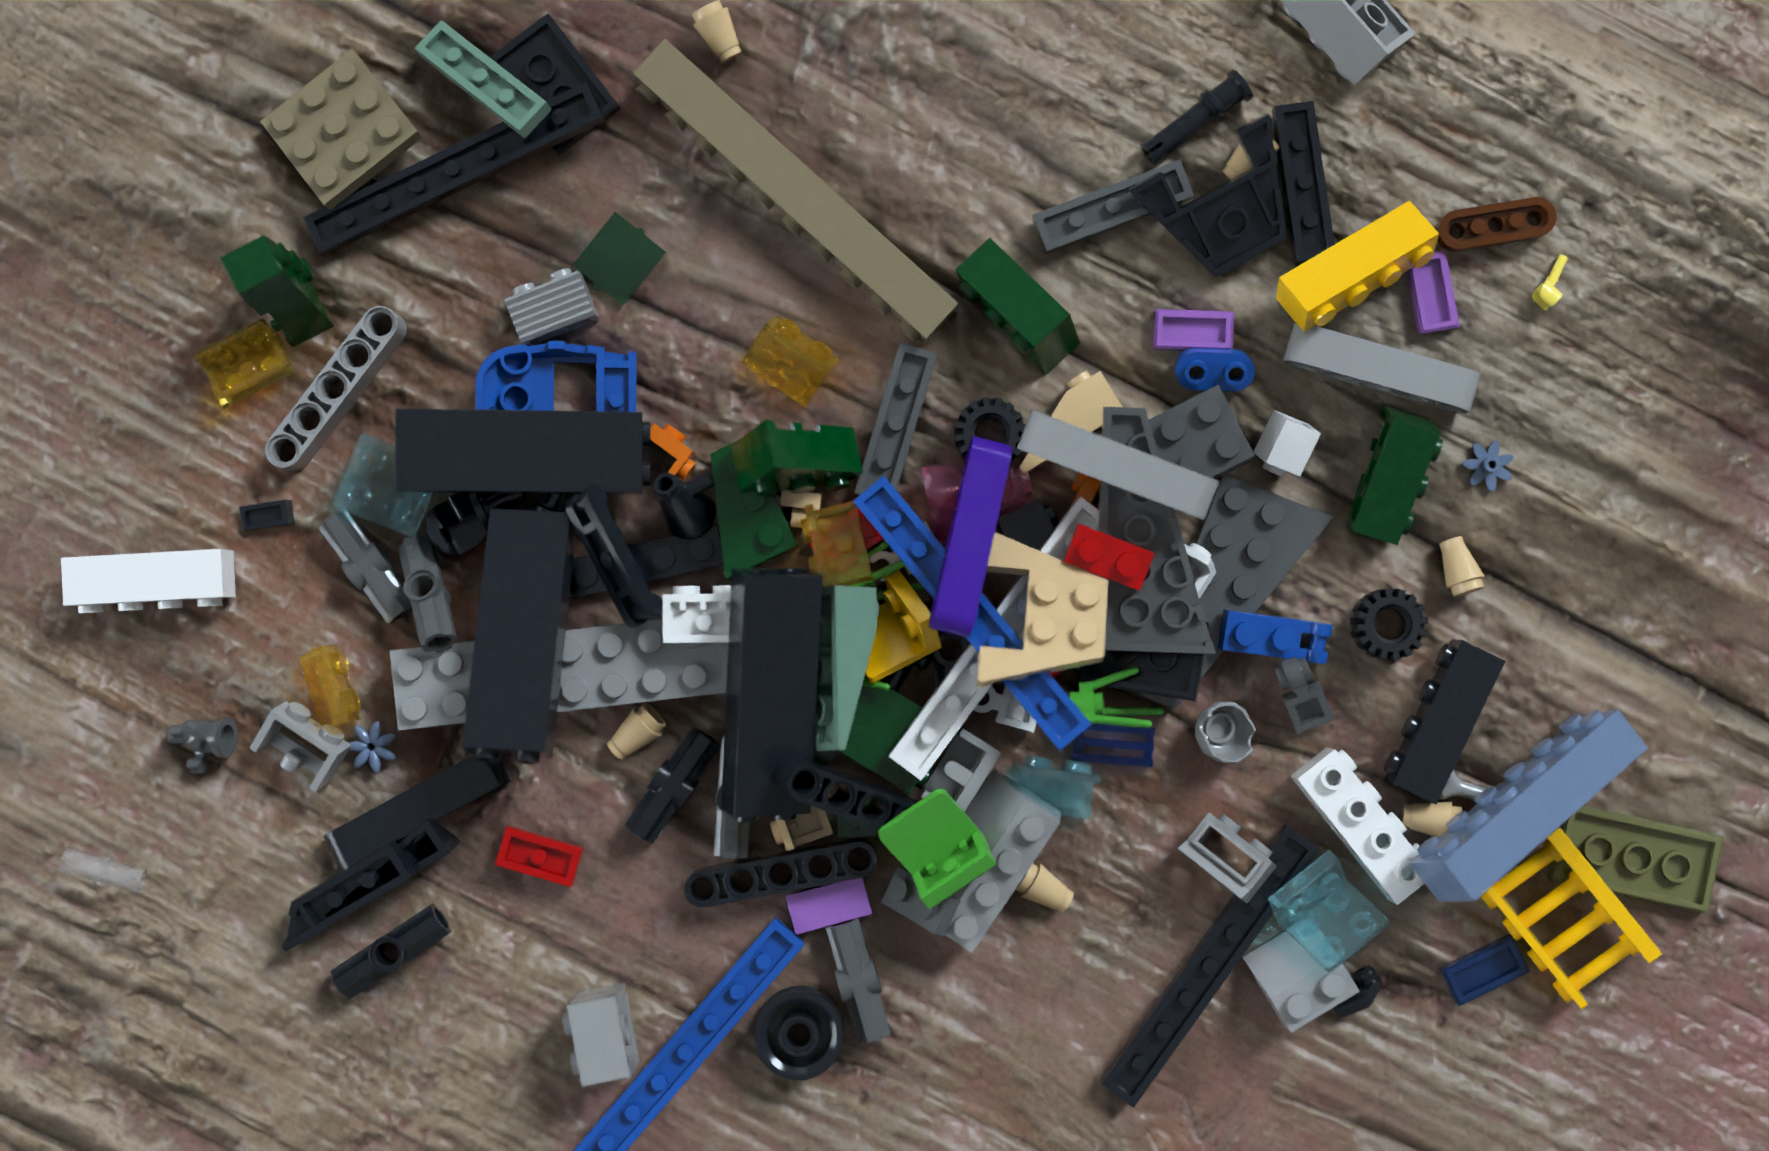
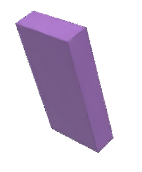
M1446 250L1435 251L1433 258L1421 268L1413 267L1406 271L1418 335L1460 327Z
M1155 309L1152 350L1185 351L1190 348L1233 349L1234 312Z
M863 877L820 885L785 896L796 935L872 914Z

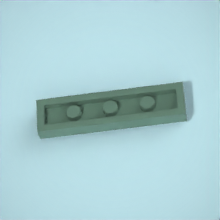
M442 20L415 47L423 59L524 139L552 110L545 100Z

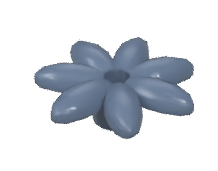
M1493 441L1487 452L1481 445L1474 443L1472 448L1477 459H1467L1462 462L1464 467L1476 470L1471 476L1470 485H1476L1485 478L1488 490L1493 492L1496 489V477L1506 481L1512 479L1511 474L1502 466L1510 463L1513 460V455L1503 454L1498 456V441Z
M379 721L373 723L369 733L359 725L354 727L355 734L360 740L349 743L351 744L349 751L360 752L354 761L355 768L361 767L369 760L370 767L377 773L381 766L380 758L395 760V754L385 746L391 744L396 739V735L392 733L380 736L381 723ZM372 743L375 745L374 750L371 748Z

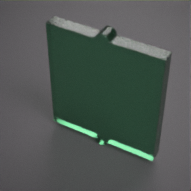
M614 212L574 262L573 266L592 280L597 290L603 289L624 306L660 262L666 251L645 235L643 228H635L618 213Z

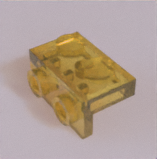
M775 316L762 327L741 363L806 408L828 374L837 366L840 360L832 354L831 349L827 345L819 341H813L803 334L796 323L789 319Z
M259 319L254 323L248 324L194 354L196 362L207 373L217 402L224 409L295 373L281 337L265 319Z
M851 501L816 510L813 504L804 506L807 518L801 520L802 532L806 543L812 542L814 556L808 557L809 567L823 575L822 585L824 587L849 586L873 580L859 508L855 503Z
M323 645L310 649L311 653L300 656L299 660L319 724L322 726L329 724L339 727L361 720L359 713L361 710L360 700L356 690L351 687L347 674L349 672L348 661L344 652L339 649V645Z

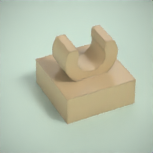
M782 490L780 506L792 507L790 527L807 528L809 509L821 510L823 495L808 492L794 494L791 491Z

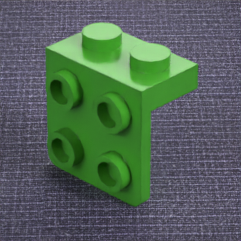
M944 789L933 791L882 826L878 831L881 842L911 873L919 896L929 909L948 899L953 893L975 878L982 876L987 870L996 865L984 834Z

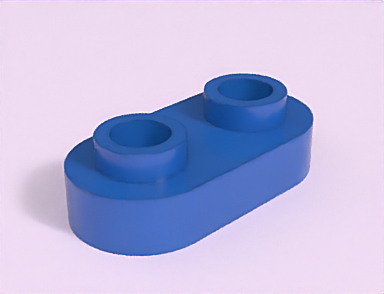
M1190 348L1179 354L1174 364V371L1179 383L1190 390L1207 391L1219 385L1221 391H1241L1251 384L1255 376V367L1251 358L1245 352L1238 349ZM1192 367H1202L1203 370L1200 375L1195 377L1189 375V370ZM1239 367L1242 369L1240 376L1236 378L1228 376L1232 368Z

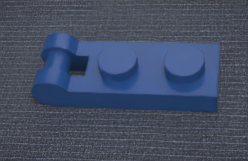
M1223 609L1217 648L1225 651L1287 659L1296 656L1297 660L1305 657L1308 662L1327 664L1328 651H1325L1327 637H1331L1333 625L1324 622ZM1302 633L1311 634L1309 648L1300 647Z

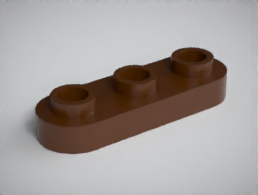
M1541 197L1454 210L1443 216L1437 223L1436 231L1439 233L1437 241L1445 250L1459 252L1537 239L1553 229L1556 223V211L1548 200ZM1527 214L1535 215L1537 218L1536 226H1532L1527 222ZM1489 220H1494L1498 223V232H1492L1488 228ZM1451 226H1455L1460 230L1459 239L1451 237L1449 233Z

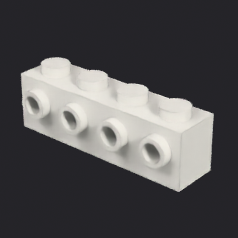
M209 549L61 558L63 606H78V613L104 612V605L118 604V611L143 610V603L158 602V609L183 608V600H197L198 607L223 606L222 598H236L234 550Z
M1326 747L1290 777L1387 900L1398 905L1425 884L1409 864L1419 855L1417 852L1419 845L1415 843L1411 846L1403 835L1407 831L1404 824L1393 812L1387 815L1378 804L1382 797L1368 781L1362 784L1353 771L1357 769V766L1344 750L1337 752L1335 749Z

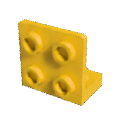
M900 570L884 577L888 589L883 592L886 603L879 606L877 630L865 676L870 683H875L942 648L938 631L929 628L930 611Z

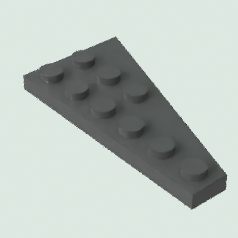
M1103 407L1102 437L1159 458L1145 408ZM1100 480L1098 531L1155 553L1140 591L1107 579L1108 594L1104 650L1216 654L1174 509Z
M1227 475L1220 477L1218 487L1195 544L1202 546L1211 554L1210 558L1216 570L1215 576L1199 599L1206 618L1205 621L1209 623L1208 631L1216 653L1204 654L1201 678L1224 651L1217 648L1223 609L1255 613L1334 516ZM1137 693L1140 696L1174 709L1183 701L1181 699Z

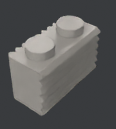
M570 268L558 270L548 276L549 282L537 287L532 282L522 284L512 289L513 296L504 299L521 344H526V346L536 345L599 320L585 280L579 271L572 273Z

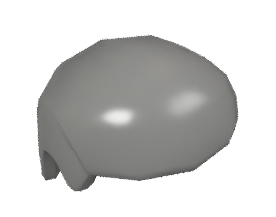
M1214 702L1198 716L1195 725V738L1200 750L1213 760L1221 763H1239L1253 752L1251 739L1256 728L1249 719L1246 710L1235 702Z

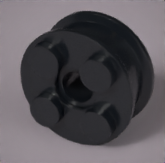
M804 985L784 988L772 995L760 1011L754 1036L758 1055L768 1069L783 1078L807 1080L817 1077L832 1066L840 1053L844 1031L843 1019L835 1002L821 990ZM804 1024L810 1030V1037L802 1042L793 1040L788 1033V1029L792 1025Z

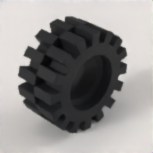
M986 397L977 402L970 403L961 412L954 430L955 446L964 461L971 438L975 436L976 426L983 420L993 419L1004 427L1005 440L1003 444L1013 446L1010 461L1012 463L1021 452L1017 446L1026 426L1022 421L1021 413L1017 412L1014 409V405L1010 402L1007 404L1000 398L989 399V397Z
M1392 588L1375 590L1371 594L1363 596L1360 599L1362 602L1359 605H1355L1353 612H1355L1354 618H1350V625L1354 626V631H1351L1352 637L1357 638L1359 642L1356 645L1360 649L1367 651V655L1379 659L1397 660L1401 657L1412 655V651L1419 649L1423 644L1420 642L1421 638L1427 636L1428 631L1424 630V624H1429L1428 617H1424L1422 611H1425L1423 604L1416 602L1418 598L1413 594H1406L1405 590ZM1384 609L1397 611L1403 620L1401 633L1391 640L1382 638L1375 630L1376 616Z

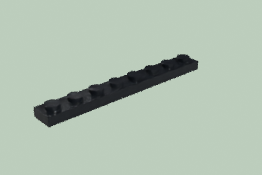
M585 82L547 100L546 102L552 109L551 112L525 139L507 124L501 122L351 194L331 211L324 207L303 217L318 253L325 256L605 122L590 86Z
M1284 824L1267 847L1273 852L1268 859L1277 867L1248 903H1245L1236 894L1231 897L1101 1078V1085L1133 1108L1318 852V847L1289 826Z

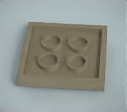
M353 49L260 121L319 200L330 211L423 138Z

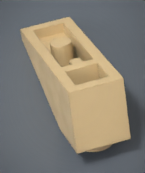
M1085 371L1067 383L1070 390L1066 391L1050 417L1093 433L1102 427L1103 407H1122L1101 371L1090 376L1088 371ZM1027 453L1017 471L1022 477L1048 460Z

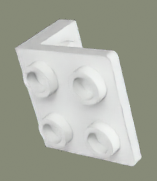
M731 585L713 586V594H700V586H672V594H662L663 643L728 642Z

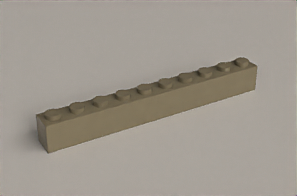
M664 39L633 72L639 85L636 91L649 104L653 106L656 102L660 103L668 111L665 117L681 132L685 128L697 137L694 143L703 153L710 158L716 154L726 163L723 167L724 171L734 181L741 184L745 180L754 188L755 191L752 193V196L764 208L770 210L772 207H775L784 216L781 222L797 237L801 233L806 235L813 242L810 246L812 251L824 262L828 263L832 259L842 268V271L839 273L840 276L853 288L857 289L861 285L872 295L868 299L869 302L883 315L886 316L890 311L900 320L901 323L898 325V328L913 342L919 338L926 344L957 310L958 302L669 41Z

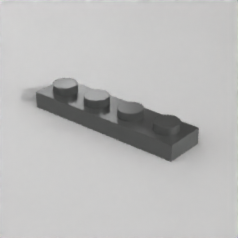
M1179 159L1033 214L1032 220L1045 254L1151 215L1130 194L1128 189L1158 172L1163 173L1178 204L1191 200L1194 194L1181 160Z
M902 342L899 343L863 462V473L859 476L854 494L861 495L882 476H885L897 491L938 353Z

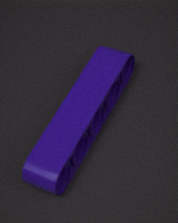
M975 436L971 438L930 614L929 628L968 638L972 633L1013 450L1011 445Z

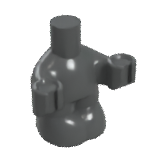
M221 718L214 721L208 719L186 720L181 725H173L169 728L167 741L169 744H186L190 749L194 750V758L188 759L186 766L191 768L190 773H205L208 769L207 759L209 753H213L216 757L220 758L231 757L238 742V729L231 718Z

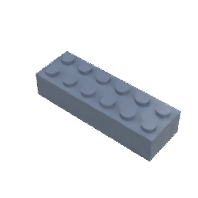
M1618 709L1606 712L1595 710L1583 716L1576 713L1567 718L1559 726L1561 729L1560 733L1553 739L1549 737L1539 742L1531 750L1533 756L1525 763L1519 762L1513 765L1503 774L1506 780L1496 788L1492 786L1480 793L1474 800L1477 803L1476 806L1469 812L1463 811L1451 818L1446 824L1448 828L1446 832L1439 838L1434 836L1418 847L1417 852L1419 855L1409 864L1439 902L1476 901L1648 749Z

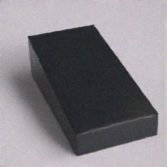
M279 500L239 507L242 531L295 524L292 500Z

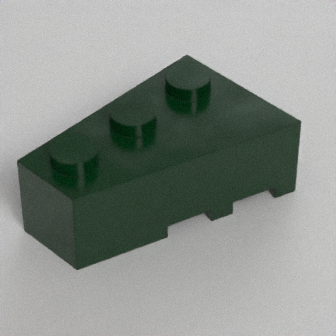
M263 235L220 257L237 293L260 316L269 313L274 318V320L270 321L271 327L276 332L282 330L287 343L292 348L334 327L311 282L315 278V274L310 264L304 257L299 259L293 250L288 251L281 242L276 243Z
M991 238L985 241L955 269L961 282L958 289L972 304L978 302L986 310L984 314L997 329L1003 328L1011 337L1010 339L1024 355H1028L1045 375L1080 344L1070 313Z
M1383 403L1380 415L1387 418L1379 439H1372L1369 451H1372L1373 455L1366 473L1361 474L1347 522L1353 532L1398 545L1401 535L1406 536L1411 529L1414 519V513H1411V509L1415 499H1421L1425 493L1428 484V476H1425L1430 461L1435 462L1437 460L1443 440L1439 438L1441 433L1428 417Z
M764 420L731 445L739 491H755L756 496L772 495L779 492L780 489L790 488L794 494L809 492L819 486H826L827 491L842 490L850 486L849 481L863 473L853 427L817 425L815 430L803 431L802 423L792 422L788 424L789 429H777L774 420Z
M732 444L710 454L726 580H731L732 569H754L799 548L775 494L756 496L755 491H739L731 451Z

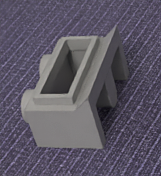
M285 701L270 711L249 748L257 752L268 744L273 745L285 753L280 763L283 769L294 772L301 766H304L316 774L309 788L317 792L334 780L335 772L350 749L351 744L343 740L344 734L337 727L329 724L322 726L310 718L311 712L304 705L296 702L289 704ZM284 726L288 727L296 734H298L299 736H301L302 738H304L305 740H307L308 742H310L311 744H313L314 746L328 754V757L326 758L325 756H323L322 754H320L319 752H317L316 750H314L313 748H311L310 746H308L307 744H305L304 742H302L301 740H299L298 738L284 730Z
M961 727L922 789L920 797L925 798L937 789H944L965 812L998 760L1001 752Z
M1208 813L1187 841L1178 849L1245 903H1248L1277 867L1268 859L1273 852L1254 837L1248 843L1237 835L1241 827L1222 813L1217 819L1211 813ZM1214 829L1257 862L1246 878L1242 877L1203 846V843Z

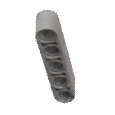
M375 306L363 315L269 438L265 447V454L272 465L289 471H298L309 464L403 341L407 326L399 314L385 306ZM391 317L393 322L391 331L386 335L379 336L377 333L379 321L383 318ZM366 348L368 351L367 362L361 367H355L353 363L354 354L359 349ZM341 379L344 383V391L341 396L332 399L329 394V388L334 381ZM316 410L319 413L320 422L315 429L309 431L305 424L306 417L309 413ZM293 442L296 454L293 459L285 462L282 458V449L287 443Z
M1297 323L1293 324L1283 363L1298 369L1464 414L1470 413L1480 378L1478 372L1468 368L1318 326L1303 332Z
M1031 410L1017 446L1018 449L1203 520H1205L1219 484L1217 480Z

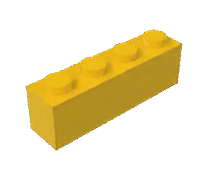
M1409 200L1280 276L1276 299L1303 332L1315 325L1323 326L1330 322L1337 312L1347 306L1355 307L1362 303L1369 293L1377 288L1391 286L1409 269L1413 267L1421 268L1426 265L1435 254L1434 250L1439 233Z

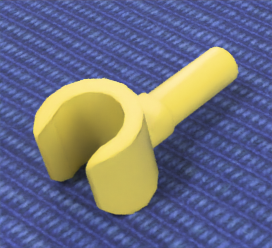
M1564 255L1558 256L1549 276L1532 293L1533 300L1545 311L1550 306L1555 305L1563 296L1554 285L1557 283L1568 260Z

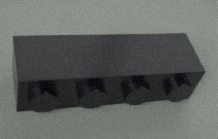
M1451 640L1450 644L1446 643L1436 658L1435 664L1439 667L1433 679H1428L1421 688L1418 700L1422 702L1415 716L1410 715L1402 728L1401 736L1404 739L1399 750H1393L1385 763L1384 771L1387 774L1383 781L1436 805L1506 661L1464 640Z

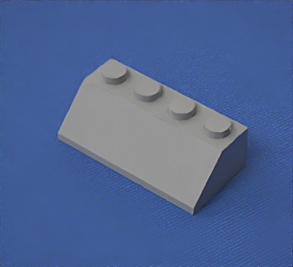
M1280 0L1288 16L1300 22L1309 33L1311 42L1320 50H1324L1335 62V68L1338 73L1345 79L1350 80L1354 85L1371 74L1416 34L1387 0Z
M995 768L965 813L984 834L996 865L987 870L982 876L975 878L953 893V896L961 901L945 936L973 953L1061 822L1060 810Z

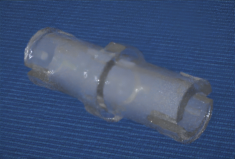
M72 848L65 850L61 859L65 864H60L59 866L60 873L92 880L93 885L100 887L105 884L134 891L137 894L141 892L145 882L141 880L142 877L145 878L147 875V869L113 861V856L104 855L97 857L75 851Z

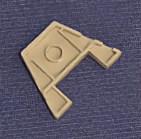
M995 532L986 572L1027 576L1022 650L980 646L976 686L985 687L992 685V682L1006 679L1013 681L1027 678V675L1049 670L1056 672L1102 662L1105 647L1108 580Z

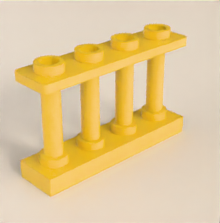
M1559 826L1542 843L1544 846L1542 849L1504 875L1480 897L1491 910L1498 906L1507 918L1502 921L1503 925L1516 941L1522 937L1532 948L1527 954L1539 970L1543 972L1549 969L1557 979L1552 985L1565 1002L1569 1003L1574 1000L1583 1009L1588 1003L1579 990L1630 954L1634 957L1641 953L1647 962L1651 963L1661 956L1662 953ZM1565 859L1573 869V871L1567 874L1569 879L1518 915L1504 896L1555 860L1558 863ZM1590 890L1598 900L1593 905L1594 910L1543 946L1529 927L1579 891L1584 894ZM1615 921L1624 932L1618 936L1620 941L1568 977L1554 958L1602 924L1610 925Z

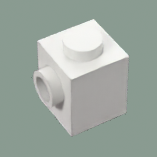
M1273 410L1253 453L1264 461L1262 466L1264 469L1276 475L1284 477L1287 471L1301 476L1321 433L1308 423Z

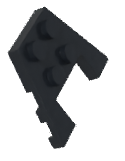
M1264 114L1234 131L1251 165V169L1184 206L1179 207L1162 172H1158L1128 189L1130 194L1215 277L1287 239L1281 189L1278 186L1277 156L1273 145V124L1270 114Z

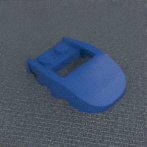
M548 341L547 344L526 346V344L504 347L490 354L481 364L476 377V410L554 411V363H596V411L636 412V352L628 351V355L606 352L604 347L568 344L565 341Z

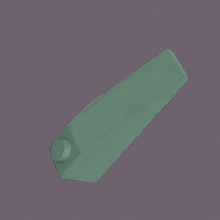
M830 586L822 588L814 738L817 751L846 749L877 630L879 604L875 587Z

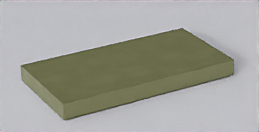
M1584 805L1560 826L1613 893L1708 914L1724 836ZM1565 859L1558 863L1554 860L1551 864L1549 879L1565 882L1569 879L1567 874L1573 871V869Z

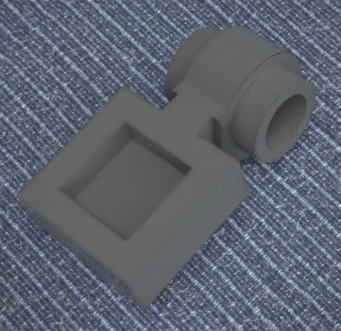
M1296 656L1281 661L1282 666L1275 668L1283 690L1292 688V691L1282 694V698L1297 734L1335 720L1320 682L1316 681L1307 685V681L1314 678L1305 657L1297 660Z

